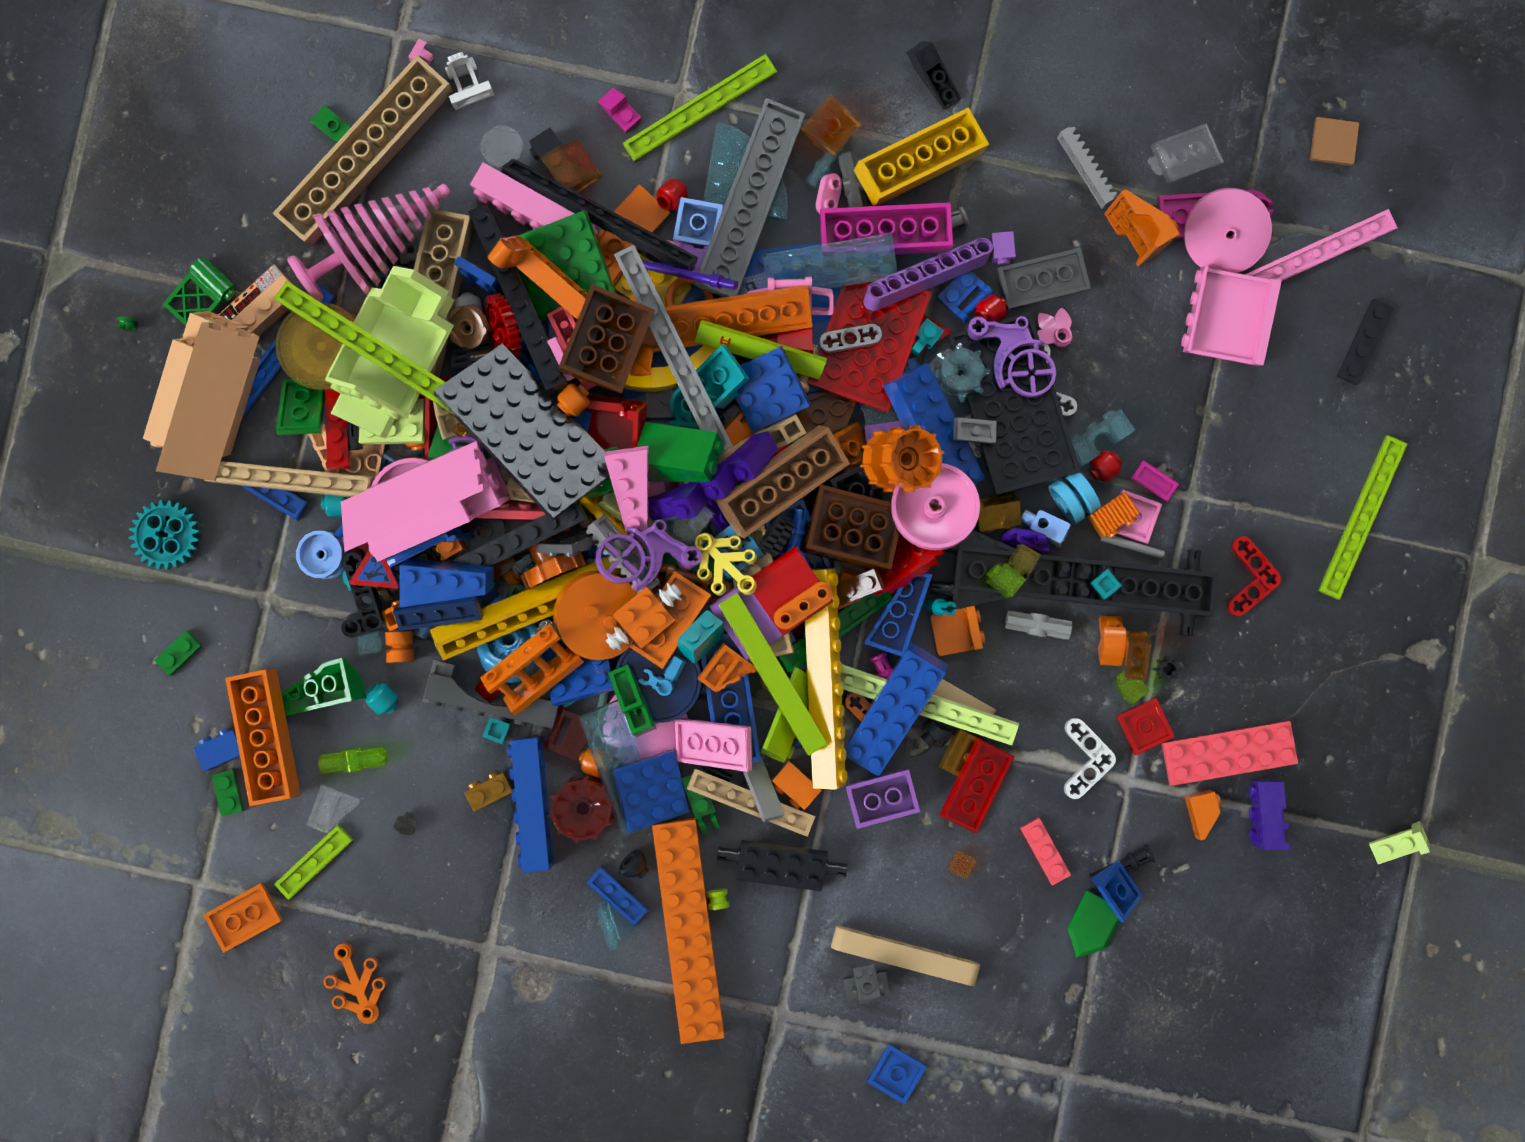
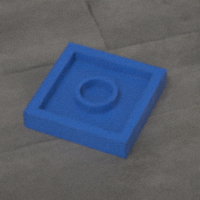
M888 1043L869 1075L867 1082L905 1105L927 1066Z

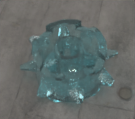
M957 343L955 350L949 354L938 353L942 363L933 373L939 379L943 394L957 395L960 402H964L966 395L973 390L981 394L984 392L980 381L983 376L990 373V369L985 368L982 360L979 358L980 350L973 352L963 348L961 343ZM958 369H962L964 371V375H958Z

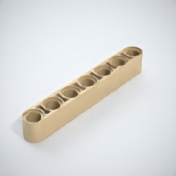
M836 926L831 943V948L837 951L969 986H975L981 965L968 959L843 926Z

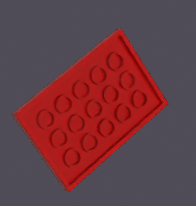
M851 263L826 332L875 324L882 331L881 339L876 345L834 353H825L820 348L817 355L826 358V364L820 379L809 377L807 383L815 388L888 414L891 402L882 385L903 374L932 292L924 290L876 311L869 310L863 303L869 284L887 276ZM869 330L867 335H862V331H858L861 336L860 343L863 342V337L869 336L871 340H874L875 336L878 335L873 333L872 330ZM847 333L844 336L847 344H854L857 341L853 333ZM837 335L838 340L834 341L827 337L826 342L823 344L828 345V348H832L833 343L839 342L840 347L842 346L840 341L841 335Z

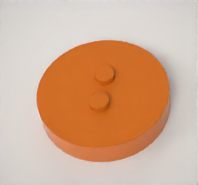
M599 570L582 573L570 580L559 593L554 606L555 628L567 647L577 655L592 660L610 659L625 652L629 648L626 643L621 644V651L617 648L613 650L606 642V639H608L606 634H614V627L623 629L614 618L613 613L637 594V591L631 588L632 585L630 583H613L603 577ZM612 572L610 573L612 576L622 578L617 574H614Z

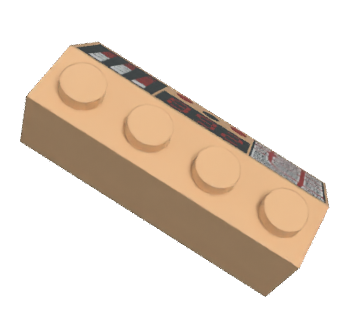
M274 264L218 315L248 326V332L260 336L289 310L277 302L274 297L285 281L289 283L291 281Z

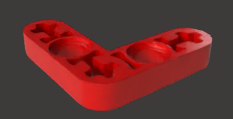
M1245 536L1235 538L1232 541L1231 549L1253 575L1254 579L1228 600L1226 608L1228 613L1233 616L1244 615L1273 591L1281 581L1279 572L1252 540ZM1238 542H1240V543L1245 542V543H1246L1245 549H1246L1248 552H1251V551L1253 550L1254 553L1248 555V554L1245 552V550H1240V551H1239V550H1238V547H1239L1240 545H1239ZM1255 556L1261 560V566L1258 569L1253 568L1250 563L1251 559ZM1267 567L1268 569L1264 572L1267 575L1274 576V578L1272 579L1274 583H1266V580L1268 579L1267 576L1264 573H1261L1259 575L1258 572H1261ZM1251 587H1256L1259 591V595L1255 599L1250 598L1248 595V590ZM1243 599L1250 602L1249 605L1247 602L1240 605L1241 611L1233 610L1235 607L1234 602L1239 603Z

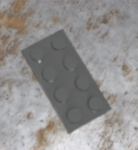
M1081 247L997 268L1003 296L1008 305L1007 310L1091 289Z

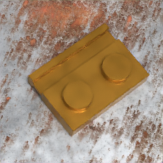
M957 728L938 767L958 776L977 737Z

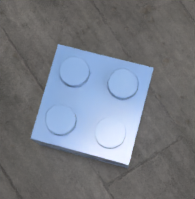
M681 197L673 241L685 245H693L696 249H703L704 246H709L721 216L723 205Z

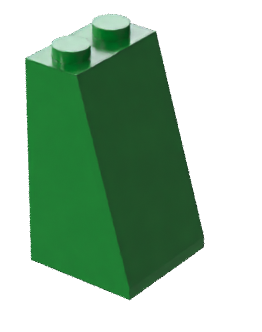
M645 422L637 447L649 446L648 481L711 482L713 475L717 471L719 456L724 451V442L717 432Z

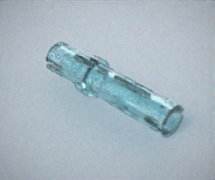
M843 129L840 131L823 157L816 161L813 171L805 179L806 184L816 189L822 177L830 173L833 163L853 138L849 132Z

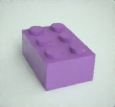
M908 768L885 773L879 777L874 776L855 781L845 786L857 829L920 812Z

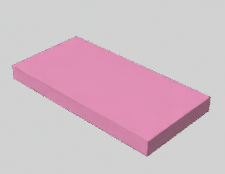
M685 718L675 719L677 762L745 772L752 770L751 727Z

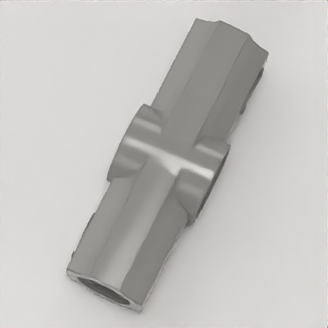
M1008 610L1004 623V629L1069 640L1072 631V621L1049 618L1048 615L1037 613L1026 614Z

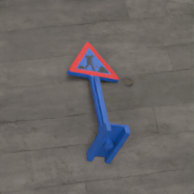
M459 526L379 562L368 551L349 584L398 589L400 584L392 568L443 541H448V543L464 541L471 538L472 535L471 533H463Z

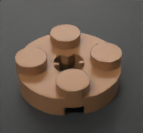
M474 304L456 307L448 316L449 322L454 325L449 336L460 347H467L468 349L478 347L485 342L487 335L490 333V325L485 315ZM465 322L470 324L471 331L465 329L467 326Z

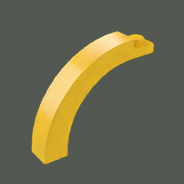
M703 344L697 352L691 355L689 358L695 370L717 348ZM665 366L651 367V375H629L624 389L639 392H660L675 389L679 386L670 367Z

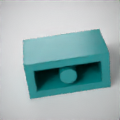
M706 610L677 639L679 652L696 664L725 635L723 621Z

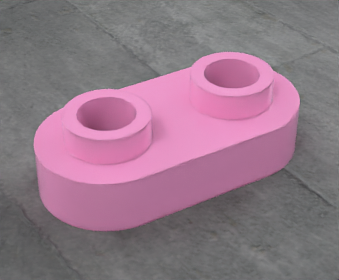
M826 174L820 181L816 199V210L819 214L820 209L838 207L842 181L837 174Z

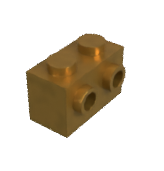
M1015 493L980 499L984 506L980 509L976 523L979 532L990 533L995 529H1011L1016 525L1022 524L1020 501Z
M498 770L487 776L488 781L481 784L480 780L468 785L469 790L464 792L473 812L512 793V789L515 787L507 771L500 774Z

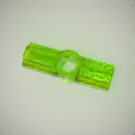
M385 747L365 750L358 748L343 750L339 753L319 755L318 765L321 773L337 771L354 772L364 770V768L387 766L388 759Z

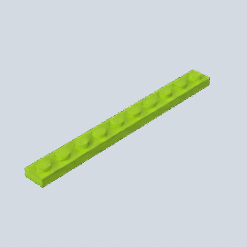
M285 281L274 297L277 302L449 411L434 395V390L445 383L443 380L293 284Z

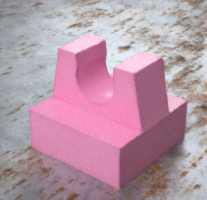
M420 38L408 56L409 62H411L418 55L429 66L434 59L432 57L433 54L427 51V43Z

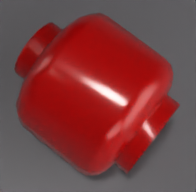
M669 179L658 188L656 193L659 206L669 211H675L679 208L681 197L688 198L686 185L676 179Z
M991 294L977 303L975 316L983 317L987 322H999L1007 315V302L1003 297Z
M1104 450L1090 461L1091 470L1089 473L1096 481L1100 479L1103 482H1108L1121 472L1122 461L1114 451Z

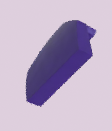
M1013 528L1002 535V543L1027 553H1049L1050 542L1045 534Z

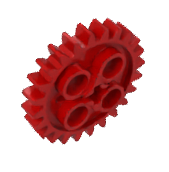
M500 293L488 295L485 298L486 302H484V312L490 325L488 336L491 337V344L494 345L495 349L503 343L519 360V355H521L519 349H522L519 343L521 341L520 331L516 326L517 321L514 320L515 314L511 312V305H508L507 299H504V295Z

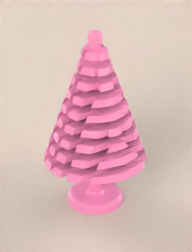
M441 184L434 191H431L429 187L422 188L426 194L423 198H420L415 190L410 191L409 194L415 201L412 205H409L402 193L395 195L404 209L401 212H398L389 197L381 198L392 215L389 219L375 200L368 201L381 223L378 226L361 203L355 204L356 210L370 230L368 232L364 230L348 207L340 208L356 233L357 239H355L335 210L327 211L330 220L346 245H344L321 213L314 214L313 217L334 250V253L309 269L296 256L287 258L288 263L310 296L319 302L323 300V293L316 280L342 263L362 291L368 295L371 286L353 256L373 283L378 286L382 280L363 249L367 250L384 275H387L390 269L374 245V242H378L387 257L395 265L399 259L385 238V235L388 234L403 254L407 248L395 229L400 227L410 243H412L415 236L406 224V221L411 219L417 230L421 232L424 226L416 215L422 212L429 222L432 215L427 208L431 205L434 206L436 211L440 208L441 205L438 201L450 195L448 186Z

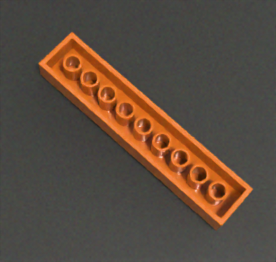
M694 817L660 822L652 825L680 1041L681 1044L722 1039L725 1037L697 819Z

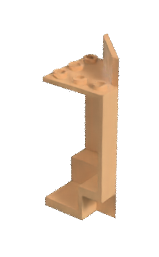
M210 311L195 312L189 315L183 338L172 340L143 439L150 441L152 446L163 448L156 468L157 472L215 481L222 457L231 455L261 360L254 357L260 336L248 332V326Z

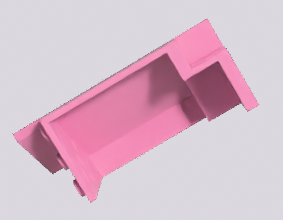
M475 441L342 501L344 551L346 552L368 542L371 555L379 562L468 523L476 516L501 506L510 499L507 484L493 457L485 459L478 442Z

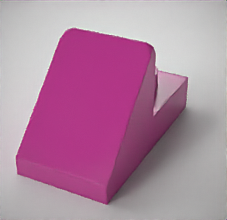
M612 88L598 101V104L625 133H628L642 120L641 116L627 102L626 96L615 88Z

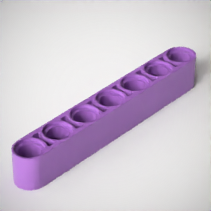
M978 238L872 282L867 288L863 300L864 306L869 310L876 311L984 266L993 250V244L986 238Z

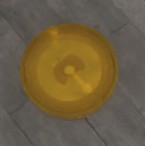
M321 302L354 323V317L346 310L330 303ZM292 311L281 323L276 337V353L281 367L292 380L303 387L316 391L333 390L330 388L332 384L326 382L325 378L343 343Z

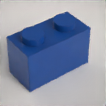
M231 727L218 732L219 736L214 739L209 736L198 741L200 745L193 748L203 772L212 770L240 757L236 732Z

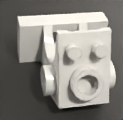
M463 52L447 57L449 61L447 62L448 66L445 67L449 79L454 78L458 89L457 93L449 96L455 110L494 96L489 81L481 84L478 83L474 72L477 66L473 57L468 58V55H464ZM470 74L474 84L462 88L459 77Z

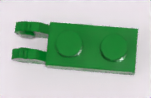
M691 774L681 779L694 816L698 820L701 832L704 835L707 833V826L703 821V816L710 814L715 830L720 829L712 799L687 789Z

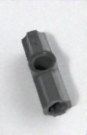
M847 152L839 155L838 162L842 174V189L844 197H847L848 206L868 207L865 196L866 192L853 171L858 163L856 152Z

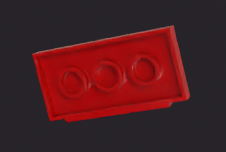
M902 536L897 541L892 569L886 573L879 572L885 588L874 592V594L879 596L883 592L894 593L895 589L903 588L912 582L911 580L914 577L928 572L931 566L939 565L936 559L945 553L944 550L924 549L912 544ZM864 568V571H865V572L871 570V569Z

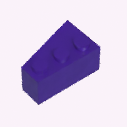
M1252 780V785L1249 786L1248 790L1249 797L1252 798V807L1249 808V819L1252 820V829H1249L1250 842H1252L1253 846L1263 850H1291L1290 843L1285 842L1284 830L1289 829L1288 823H1284V810H1286L1284 782L1278 780Z

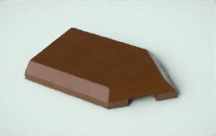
M822 391L808 397L811 405L794 414L797 415L806 434L818 425L829 427L830 431L835 433L847 427L857 402Z

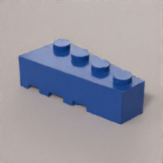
M408 559L400 564V608L486 595L494 587V567L419 559Z
M925 573L921 576H916L911 580L912 582L903 588L900 587L863 644L902 656L912 641L933 575Z

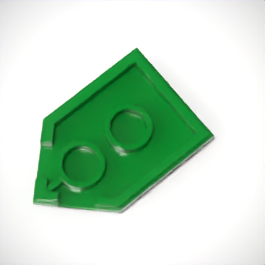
M1086 890L1067 927L1076 958L1106 949L1120 922L1105 899Z

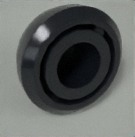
M639 849L631 851L623 859L619 867V873L628 878L638 877L641 879L648 872L645 856Z

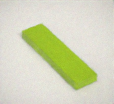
M338 824L274 885L290 900L354 839Z

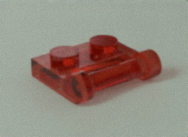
M559 706L556 721L548 740L544 741L542 747L578 762L595 721ZM566 717L572 719L561 746L555 744Z

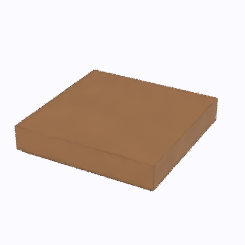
M1317 117L1314 122L1310 161L1347 166L1354 165L1359 123Z

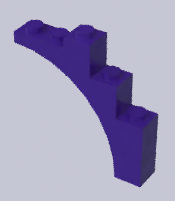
M769 431L751 435L733 454L719 463L711 482H688L673 490L648 497L649 517L651 520L678 516L680 520L697 517L709 501L726 498L738 482L755 479L778 450Z

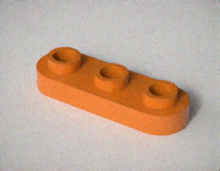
M824 581L816 582L775 611V624L781 629L793 627L832 599V587ZM824 589L826 591V595L824 597H819V590ZM801 602L808 604L806 609H800L799 605ZM782 615H788L789 620L787 622H782Z

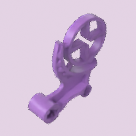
M974 317L970 321L967 331L971 339L978 341L983 338L997 337L1001 341L994 360V374L1000 389L1010 384L1013 390L1022 396L1038 397L1045 394L1052 387L1056 378L1055 364L1048 354L1039 350V346H1043L1044 342L1032 339L1027 327L1028 319L1026 317H1018L1015 324L987 322L983 317ZM975 325H980V328H982L981 332H976V329H974ZM1034 346L1033 349L1021 351L1016 356L1012 354L1014 350L1020 347ZM1033 354L1043 357L1049 363L1051 369L1036 370L1035 375L1052 374V378L1045 389L1036 392L1035 377L1031 376L1030 393L1017 387L1012 379L1014 377H1026L1029 372L1011 371L1014 362L1023 355H1028L1029 370L1032 371L1034 368ZM1008 357L1011 359L1007 373L1008 379L1003 380V364Z
M659 519L642 532L629 527L627 530L630 534L629 536L616 534L605 539L597 549L596 565L599 572L607 580L618 584L632 581L635 585L633 589L638 591L646 587L656 577L661 568L662 558L665 553H669L674 557L680 569L684 571H690L702 560V553L697 547H688L683 542L677 541L665 532L667 527L665 521ZM634 537L643 545V547L645 548V550H646V552H647V556H645L644 551H643V548H642L641 545L634 539ZM623 540L631 544L622 553V558H625L633 548L636 549L640 559L638 570L627 560L622 562V565L633 576L617 578L610 574L620 563L619 560H616L606 571L601 561L602 549L604 548L614 558L619 556V553L608 542ZM645 562H648L647 573L639 583L637 577L642 572Z

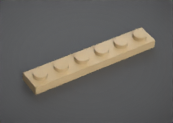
M694 769L687 787L688 790L761 818L750 790ZM780 803L785 815L783 818L769 822L808 837L815 816Z

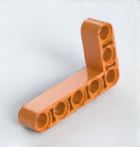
M520 236L501 238L488 255V259L501 269L516 266L571 315L578 319L588 293Z

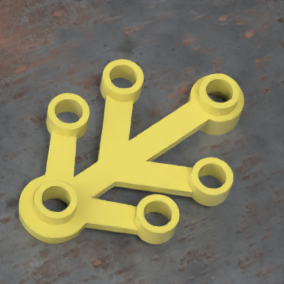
M703 533L696 537L694 546L702 553L697 576L704 582L711 579L712 572L708 569L710 554L715 559L714 583L711 586V590L716 595L721 596L726 592V586L723 584V569L738 582V589L743 594L750 595L755 592L757 588L756 581L749 575L744 576L730 562L745 561L747 564H753L757 560L756 553L751 549L744 552L720 553L716 549L721 547H731L733 550L741 549L743 541L738 536L734 535L730 538L715 539L711 534ZM735 540H738V544L736 546H733V542ZM709 542L708 546L703 548V544ZM753 554V557L747 560V556ZM707 571V575L702 577V573ZM747 584H752L750 589H745ZM721 585V590L716 591V587Z

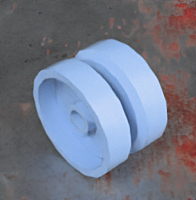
M313 531L306 534L296 549V560L300 569L306 575L314 578L335 579L343 575V558L348 552L344 551V538L342 537L340 540L333 535L334 532Z

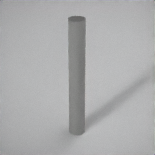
M1116 536L1100 538V541L1163 559L1165 554L1163 550Z

